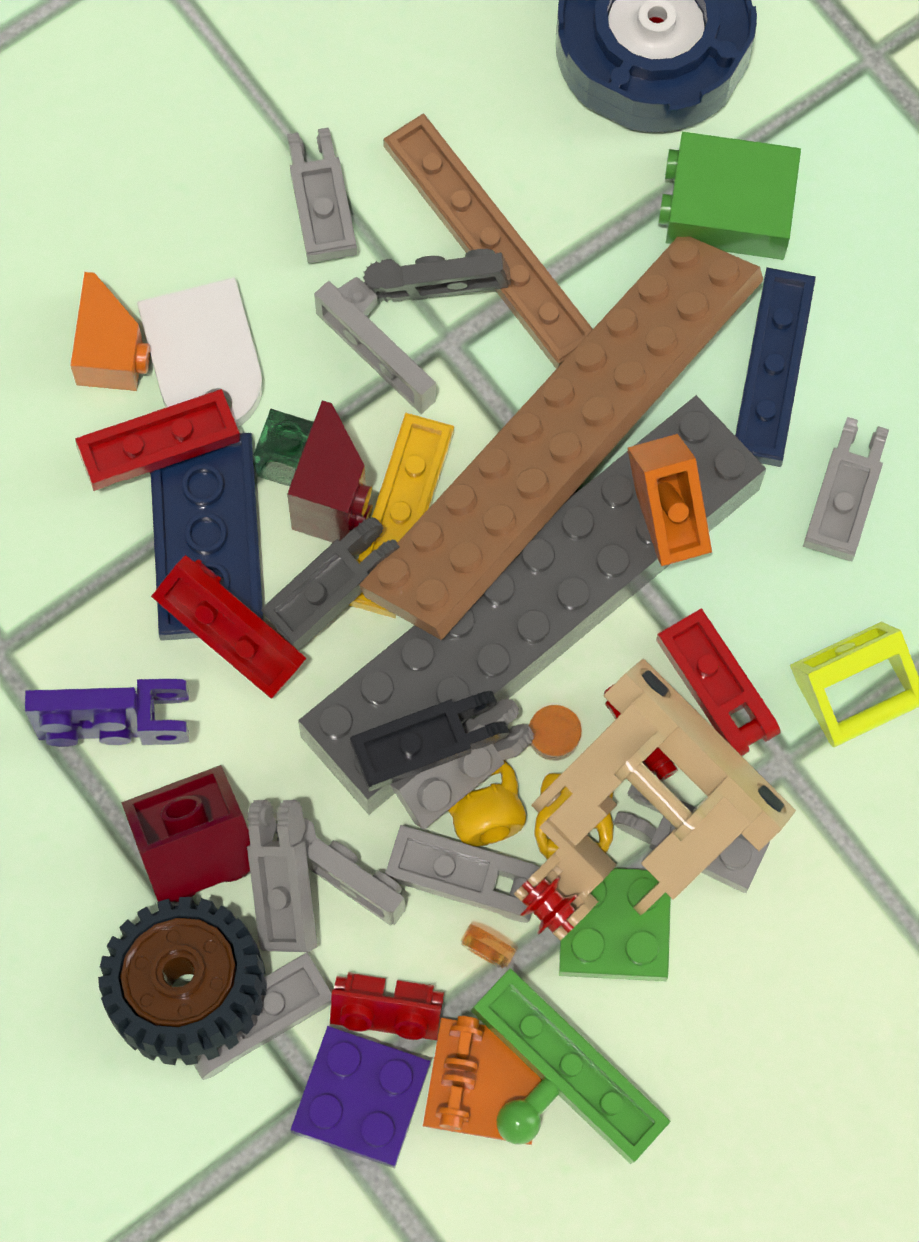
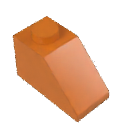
M84 272L70 365L76 385L137 391L139 373H148L150 344L143 343L139 324L100 278L93 272Z
M675 434L628 447L636 496L661 566L711 553L712 547L696 458L681 437Z

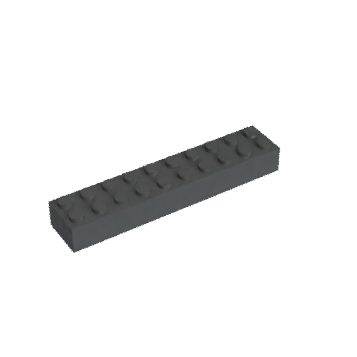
M695 395L635 445L675 434L681 437L696 458L707 525L710 532L760 490L766 468L705 403ZM628 451L560 507L442 640L414 625L298 720L300 736L368 815L393 796L395 792L390 784L369 792L350 744V737L450 699L456 702L484 691H493L497 701L512 697L669 566H661L658 561L636 496ZM480 714L471 716V717H469V718H471V719L474 720V719H475L477 716H479ZM469 718L460 719V721L463 724Z

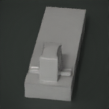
M355 277L339 288L328 281L314 293L316 314L420 414H423L436 402V382L367 317L377 305V295L372 289L369 290L360 278Z

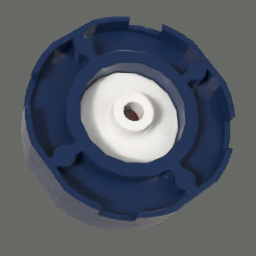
M559 0L555 39L558 65L568 87L585 107L628 129L643 132H668L687 128L706 120L723 108L747 70L757 26L756 6L752 5L751 0Z

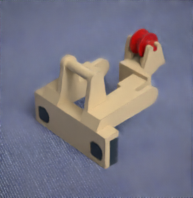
M644 658L627 671L603 695L621 715L531 804L539 813L545 806L549 807L561 795L560 792L565 786L573 793L539 827L559 849L514 893L527 907L520 916L523 917L533 913L541 921L537 931L538 935L548 928L561 941L598 903L590 893L617 865L587 834L617 806L609 795L625 779L675 827L641 862L659 882L633 907L640 916L665 892L674 900L740 834L760 851L783 829L796 812ZM657 747L707 795L692 812L642 763Z

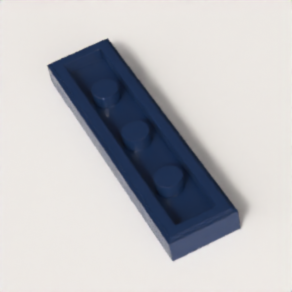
M766 267L735 436L762 464L781 467L784 459L816 276Z

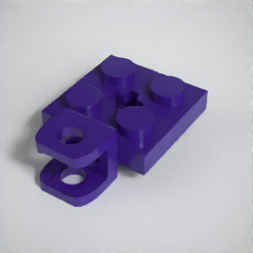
M137 679V693L134 687L25 690V713L38 740H46V744L50 746L69 747L77 745L78 739L99 738L100 743L106 745H125L131 742V737H139L142 745H172L189 742L187 722L155 720V704H173L189 701V688L187 681L183 679Z

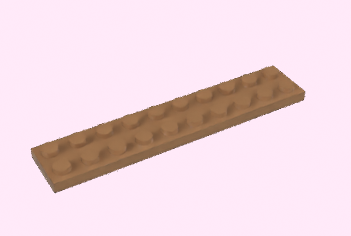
M677 237L397 543L400 548L381 561L359 584L365 598L442 640L764 281L760 266L695 238Z

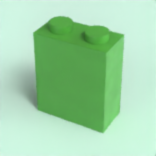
M682 131L679 150L669 149L665 179L674 180L672 195L662 194L658 224L668 225L665 243L671 244L677 237H692L725 252L784 260L791 234L801 148Z

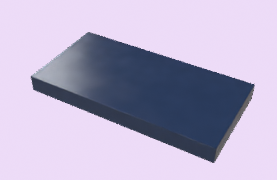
M240 433V442L150 472L156 589L175 565L187 555L192 561L201 560L202 564L221 578L219 584L264 621V614L261 611L263 599L252 433ZM157 602L160 641L199 638Z

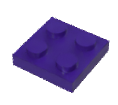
M327 1026L292 1123L291 1133L395 1169L431 1066V1061Z

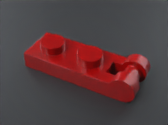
M702 608L657 634V643L714 729L741 756L749 753V746L758 740L763 739L767 742L781 733L775 717ZM744 708L751 721L738 728L731 715Z

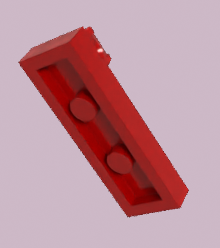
M220 389L77 437L75 442L92 489L96 491L117 482L240 442V433L224 393Z
M185 555L151 597L272 699L307 658L219 584L221 578L202 564L201 560L192 561Z

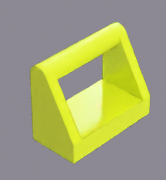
M882 621L790 664L797 685L833 748L919 707V676L902 631ZM888 659L905 691L837 723L825 688Z

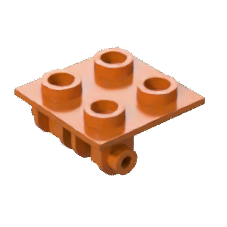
M458 1016L457 1020L441 1018L423 1127L504 1140L499 1134L496 1125L498 1112L506 1103L512 1100H524L542 1079L486 1025L479 1024V1019L468 1016ZM530 1141V1142H528V1143H526V1144H527V1145H532V1141Z

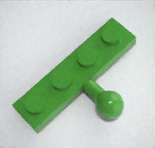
M511 968L470 1010L542 1079L524 1100H512L506 1103L498 1112L496 1120L497 1129L501 1137L507 1142L521 1145L532 1141L540 1130V1115L558 1095L630 1164L634 1163L671 1122Z

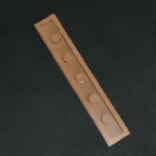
M424 113L385 137L383 139L384 148L466 253L475 249H491L495 253L502 252L510 268L511 285H509V288L494 290L557 369L593 328Z

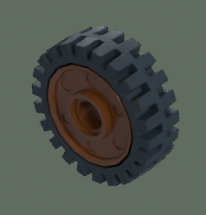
M179 897L178 906H173L169 899L158 901L159 911L152 914L147 906L139 910L137 915L140 921L134 925L127 919L119 927L123 935L122 938L119 939L112 936L108 942L107 948L110 956H102L99 966L103 976L98 977L99 990L102 994L101 1000L117 1032L135 1051L138 1049L144 1057L152 1061L159 1057L163 1064L176 1065L177 1059L181 1058L185 1065L198 1064V1055L204 1054L209 1061L220 1056L217 1048L223 1044L229 1050L239 1043L236 1034L241 1031L247 1035L254 1026L251 1016L253 1014L260 1016L263 1008L261 995H266L267 988L264 977L266 974L264 963L258 946L245 924L239 917L236 919L233 913L221 905L217 909L213 901L201 898L199 905H196L191 897ZM186 974L194 975L186 985L172 987L179 977Z

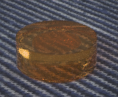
M549 705L541 708L533 715L529 727L534 733V739L530 746L537 755L547 760L558 761L571 756L576 751L580 743L582 730L580 721L573 711L564 706Z
M469 924L460 939L461 945L501 969L508 967L516 953V950L504 941L472 924Z

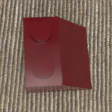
M322 400L289 487L287 497L292 530L333 543L336 539L341 541L359 523L371 518L373 505L369 504L372 487L366 485L365 465L333 404Z
M222 765L121 802L157 901L169 899L170 902H179V897H193L198 891L222 882L239 880L250 872L247 846L250 845L249 830Z

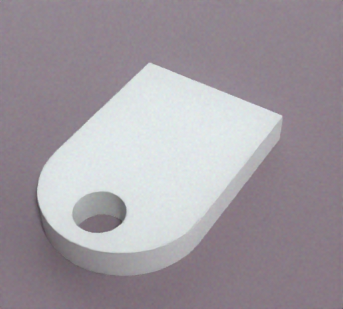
M235 277L137 301L147 343L150 344V354L165 407L222 389L225 398L232 403L230 411L237 428L248 421L259 406L263 383L260 365Z

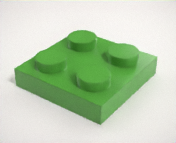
M614 868L590 893L598 903L560 941L559 976L667 982L671 897L665 892L641 916L633 909L659 882L648 870Z

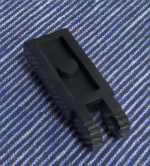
M484 691L456 702L450 699L350 737V744L369 792L469 755L473 749L483 748L509 736L510 732L505 721L493 722L468 733H465L460 719L482 714L493 708L498 703L493 691Z

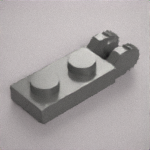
M491 249L471 250L465 253L463 258L448 260L441 256H424L416 259L415 264L400 266L392 259H386L380 263L377 261L373 264L370 263V266H366V271H363L365 274L363 277L365 285L369 290L372 289L375 292L377 299L381 302H388V300L395 302L410 299H427L509 288V285H511L510 268L502 252L495 253Z
M372 517L363 520L341 541L336 539L262 607L261 611L298 651L362 593L359 584L381 561L400 548L397 544L398 542L392 539L379 545L378 549L370 553L361 563L353 556L364 552L371 546L372 542L380 537L379 535L382 533L383 527L376 518Z

